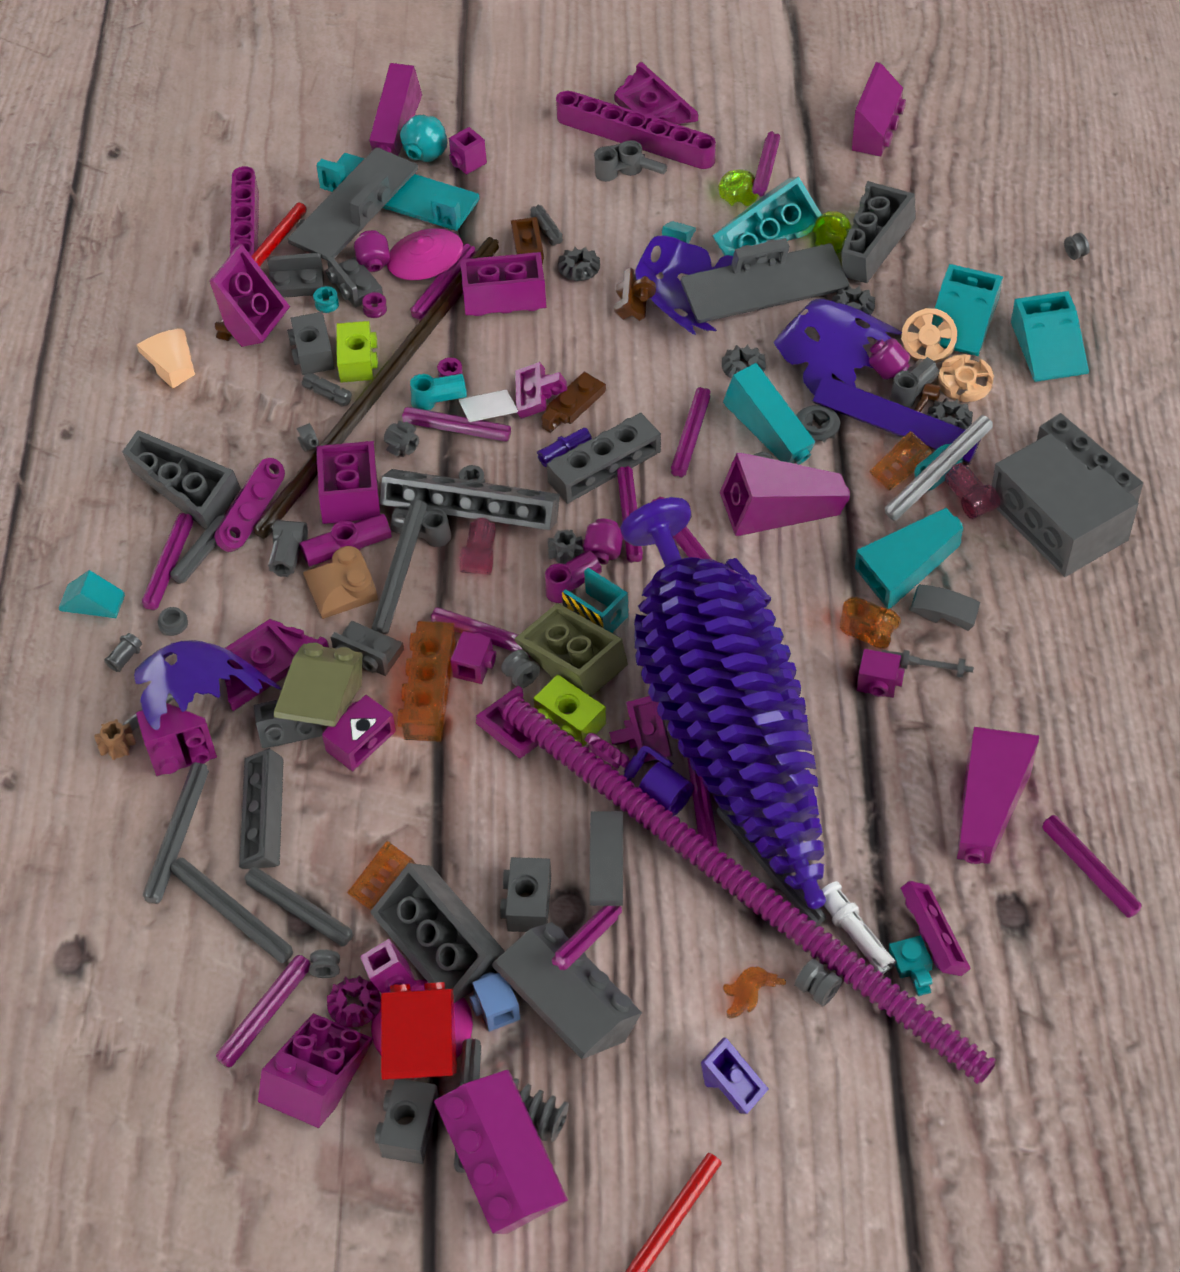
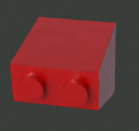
M445 982L424 983V990L411 991L410 984L390 985V992L381 993L382 1080L453 1076L457 1073L453 988L445 989Z

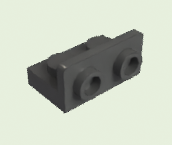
M320 253L269 256L267 258L269 280L283 298L312 296L318 288L324 287V270Z
M332 256L327 258L328 269H326V274L332 284L336 283L342 297L345 300L348 299L355 308L362 305L364 296L369 293H380L383 295L381 285L364 265L358 264L356 257L340 264Z
M354 621L349 623L341 635L334 632L330 637L333 648L346 647L354 652L363 653L362 667L369 672H377L384 676L387 675L404 651L403 642Z
M278 700L254 705L256 726L262 748L321 737L323 734L322 726L319 724L275 718L274 710Z

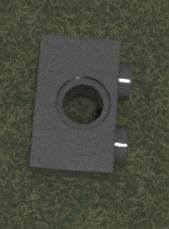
M323 311L290 317L292 329L287 330L290 346L296 345V348L291 350L294 365L300 364L302 375L335 369Z
M511 857L510 870H504L503 889L508 890L507 899H501L500 918L506 919L507 931L527 932L531 928L548 923L552 877L550 858ZM522 893H531V894H532V895H530V896H528V897H521V896H519V895L522 894Z
M395 1079L392 1090L386 1091L383 1110L386 1111L384 1123H378L375 1133V1143L379 1145L382 1158L417 1164L424 1163L437 1111L434 1100L439 1098L435 1084ZM406 1116L414 1118L412 1122L406 1125L398 1123L401 1118Z

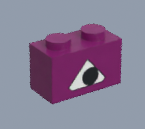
M368 695L363 696L358 702H354L349 706L335 727H326L322 734L326 752L353 772L396 732L393 714Z

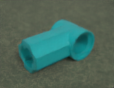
M418 374L410 381L411 405L413 408L431 410L436 402L467 397L463 374L433 378L427 374Z

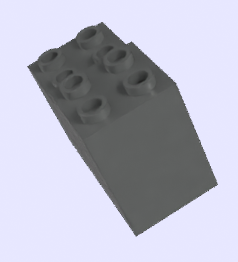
M1051 433L995 464L989 502L1064 577L1129 541L1139 504L1135 497L1119 485L1111 474L1107 473L1099 465L1089 470L1082 460L1075 457L1068 450L1067 446Z

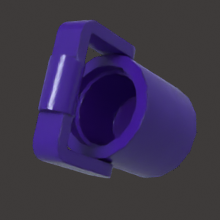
M643 746L637 755L632 757L624 770L623 776L627 778V781L635 778L644 764L648 753L661 761L646 773L639 788L642 789V793L646 792L650 799L654 798L657 801V805H663L665 811L669 810L675 816L688 803L692 796L694 785L671 768L674 764L672 761L652 747Z

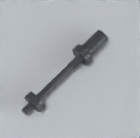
M882 650V652L901 655L900 665L901 668L907 669L908 665L957 670L956 677L962 678L964 672L973 673L974 667L965 665L966 659L959 658L958 664L920 659L919 657L909 655L910 651L904 650L903 653Z

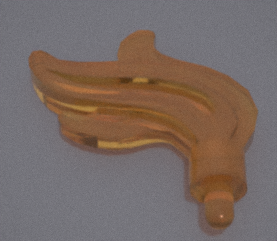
M758 966L747 968L733 984H724L723 986L726 995L735 996L732 1006L727 1010V1018L733 1019L740 1016L746 1007L747 1012L750 1013L758 1003V990L761 987H776V984L784 986L786 980L778 978V974L766 972Z

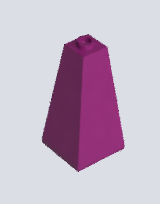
M736 453L721 487L720 495L735 536H741L838 516L849 501L850 491L840 473L746 453Z
M974 727L966 765L957 859L965 860L971 864H990L1031 775L1039 743V735Z

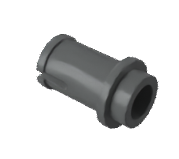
M128 633L126 636L122 635L120 637L121 642L104 659L105 663L116 672H120L135 653L139 654L141 651L142 642L131 633Z

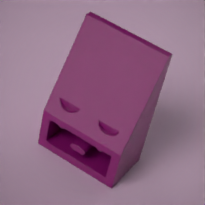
M313 1013L262 1068L258 1102L320 1128L336 1109L371 1046L373 1038Z

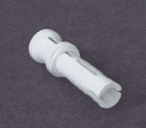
M838 881L826 885L821 889L826 897L824 907L833 917V924L839 928L842 927L848 933L876 971L884 974L890 970L896 961L858 915L859 907L855 903H850L841 891L842 886Z

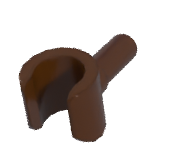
M223 319L221 322H216L215 329L218 331L216 338L229 341L232 334L225 327Z
M931 383L925 384L922 397L914 410L921 412L928 400L938 401L941 386Z

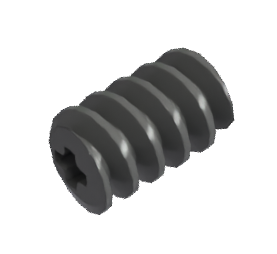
M514 1078L513 1080L518 1089L519 1079ZM526 1084L519 1093L542 1141H547L551 1138V1142H554L566 1121L569 1103L564 1101L557 1109L555 1108V1096L552 1095L544 1103V1091L539 1090L532 1097L530 1096L532 1085Z

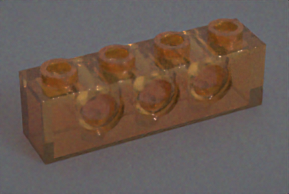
M417 621L416 633H411L409 647L410 651L413 652L412 658L406 659L405 667L406 676L409 677L408 683L402 684L401 699L405 703L404 709H399L397 715V726L402 727L404 740L442 742L452 673L451 658L456 646L454 623Z

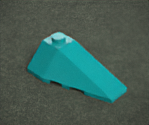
M798 176L788 178L714 233L712 237L724 256H734L735 249L745 245L752 246L765 243L768 240L786 238L788 241L804 237L826 221Z

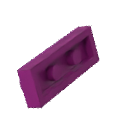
M908 881L900 888L906 899L905 905L914 915L919 925L921 937L928 943L933 954L934 964L942 973L958 976L964 975L971 968L930 886Z

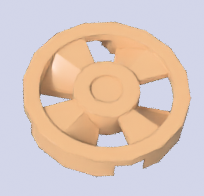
M925 308L915 312L906 320L902 328L901 340L904 349L913 360L918 361L928 357L937 363L945 360L953 352L957 342V329L953 319L947 313L938 309ZM933 315L943 318V322L938 328L932 325ZM914 325L919 329V332H908L909 327ZM941 338L951 339L946 349L939 345ZM922 346L926 348L925 356L917 353Z
M955 355L942 363L937 384L941 386V392L953 400L958 399L961 402L978 401L991 391L994 378L992 368L982 359L979 362L970 360L971 355ZM977 377H986V386L976 384ZM959 389L967 390L961 395L957 394Z

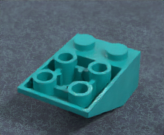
M949 264L935 309L947 313L955 323L957 342L954 346V351L979 356L1000 298L1003 276ZM933 315L932 325L938 328L943 322V318ZM941 338L939 345L947 348L951 339Z
M1069 291L1015 299L1011 324L1034 382L1089 374L1078 314Z

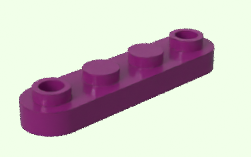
M265 458L258 463L215 531L216 544L222 550L234 552L243 546L248 539L253 526L260 519L284 480L285 470L278 460ZM230 531L235 533L236 538L231 536Z

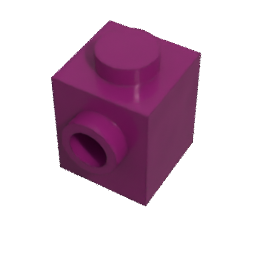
M470 127L449 138V159L454 167L459 168L466 175L487 163L485 139Z
M462 631L451 658L453 678L478 684L483 683L488 668L492 669L496 661L497 653L493 651L491 637H486L481 633Z
M864 649L857 691L870 693L877 697L886 696L894 698L896 686L902 687L905 668H899L901 655Z
M390 939L360 956L370 981L380 993L390 992V985L410 984V987L417 984L407 960Z

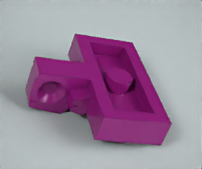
M541 362L515 370L516 408L518 410L516 413L522 419L545 411L546 399L566 391L567 381L560 372L545 375V368Z
M650 696L627 701L626 705L630 719L624 721L625 728L609 732L612 745L629 742L630 749L637 748L638 752L643 746H648L666 758L673 756L665 721L661 719L657 712L659 702L652 701ZM648 753L647 757L644 760V763L656 761L658 759H656L654 756Z

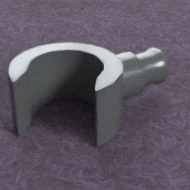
M310 423L296 428L300 435L297 438L305 452L319 446V441Z

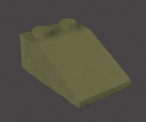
M556 603L515 638L516 643L552 678L558 674L591 697L628 665L622 638L559 603Z
M319 643L303 644L292 660L274 710V717L335 727L362 686L363 653L354 652L346 647L335 649L323 647Z

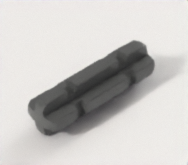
M539 204L536 207H531L530 216L532 218L537 217L539 229L547 237L548 242L553 246L561 244L563 234L549 214L546 213L547 211Z
M313 373L303 376V387L309 390L313 389L315 393L331 401L334 399V402L341 406L348 405L351 402L352 393L344 388L341 389L340 386L324 378L320 379L319 376Z

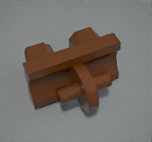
M631 267L624 271V280L616 284V293L622 300L615 304V313L623 320L634 316L638 321L646 317L647 299L655 295L656 284L646 276L637 280L634 270Z

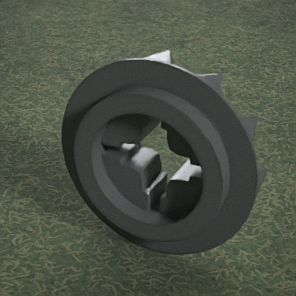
M574 247L573 251L565 250L564 255L559 256L558 270L562 276L570 280L583 281L590 279L600 269V257L596 256L595 251H588L586 247L582 250ZM579 260H583V262H580L579 265L575 267V263H577Z
M848 285L846 290L838 289L837 294L832 297V301L849 305L869 315L875 309V297L870 295L869 290L862 291L860 286L852 289Z
M748 344L745 348H740L736 345L734 350H727L725 356L722 357V369L730 378L737 372L747 368L746 364L739 361L740 359L748 361V366L757 363L763 372L766 368L765 354H760L758 348L750 349Z
M947 398L943 402L935 400L933 406L928 408L927 413L931 417L965 430L972 424L973 412L969 411L968 404H960L958 399L954 402L949 401ZM945 413L949 415L955 414V418L952 416L945 417Z
M808 406L800 410L796 415L814 440H821L823 443L828 438L834 439L836 432L840 429L838 415L832 409L825 406ZM813 420H814L815 423H817L819 426L822 425V428H821V429H817L816 426H812Z

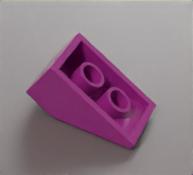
M242 244L236 247L209 281L225 327L241 347L263 343L290 308Z
M374 441L316 446L318 494L322 524H336L344 520L362 521L379 515L380 503Z

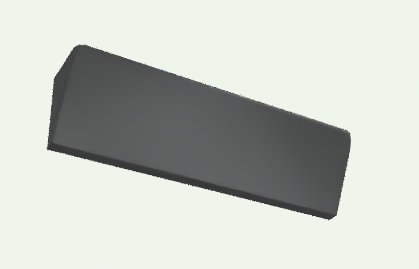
M270 748L246 757L244 762L239 863L241 869H251L252 867L272 868L280 865L284 760L282 756Z

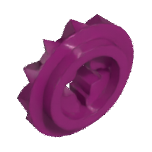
M588 733L584 739L589 744L587 748L615 768L618 769L620 765L626 768L630 762L627 755L598 735Z
M360 975L357 978L351 979L345 976L342 982L337 985L333 984L332 991L327 995V1009L330 1017L344 1027L354 1028L369 1023L378 1014L381 1006L379 990L371 981L363 979ZM359 994L362 1006L355 1003L347 1006L348 1001L345 995L356 997Z

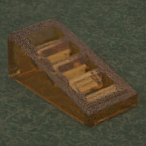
M909 431L869 472L890 491L913 474L916 466L933 452L913 432ZM913 448L917 450L914 455L910 452ZM904 455L909 458L906 463L901 459ZM895 462L901 466L898 471L891 466ZM885 469L893 475L890 479L882 473Z
M386 841L347 894L369 910H372L408 863H416L410 856ZM390 859H393L399 864L396 868H394L387 862ZM382 868L391 873L388 879L379 873ZM373 877L383 883L380 889L370 882ZM366 887L376 895L373 899H370L361 890Z

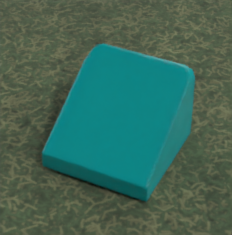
M670 221L663 226L662 236L674 237L689 244L696 231V227Z

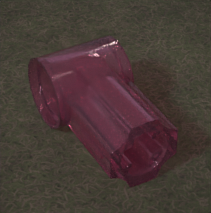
M959 463L953 466L945 475V482L961 499L963 511L970 519L973 520L999 508L1000 498L995 488L990 484L983 485L967 465Z
M477 518L476 521L470 523L466 546L462 547L460 554L461 573L491 575L492 548L496 526L486 518Z

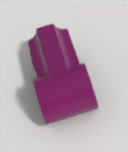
M585 551L566 564L550 565L545 572V593L548 600L554 603H563L562 592L566 589L572 593L574 589L585 583L584 571L587 568L601 574L602 566L598 562L597 556L591 551Z

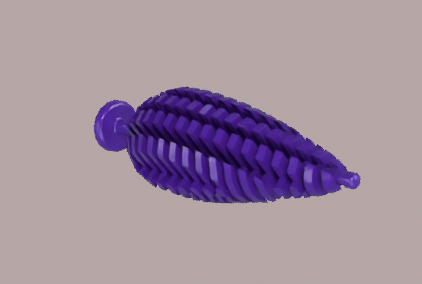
M669 497L645 504L633 511L623 521L620 529L623 539L633 546L656 544L665 567L654 574L652 580L643 589L642 596L648 598L643 600L638 607L640 612L647 614V616L636 614L634 620V647L637 649L635 659L638 666H643L641 676L644 683L651 684L648 694L652 701L659 702L657 707L659 716L662 720L669 721L667 730L671 737L679 740L678 749L683 757L689 758L691 768L697 776L702 777L703 785L706 789L716 794L713 796L719 807L727 811L733 810L735 815H727L734 825L744 827L747 832L745 836L750 842L756 843L757 851L763 858L770 859L773 857L769 862V866L776 874L796 873L794 876L788 875L784 879L785 883L795 890L802 889L808 908L818 909L826 903L823 890H820L817 880H821L824 876V864L816 863L810 865L808 862L810 860L819 861L824 856V843L821 840H817L822 834L820 818H816L819 815L817 796H815L813 788L818 787V778L805 769H816L814 755L808 752L796 751L798 749L812 751L811 735L808 734L809 727L808 717L805 715L804 697H799L801 694L800 681L794 679L797 671L795 663L788 662L791 655L788 645L781 644L784 635L781 628L773 626L776 622V617L772 610L763 608L767 605L758 591H754L755 588L748 579L713 559L695 557L682 559L673 536L683 530L692 517L689 503L683 498Z

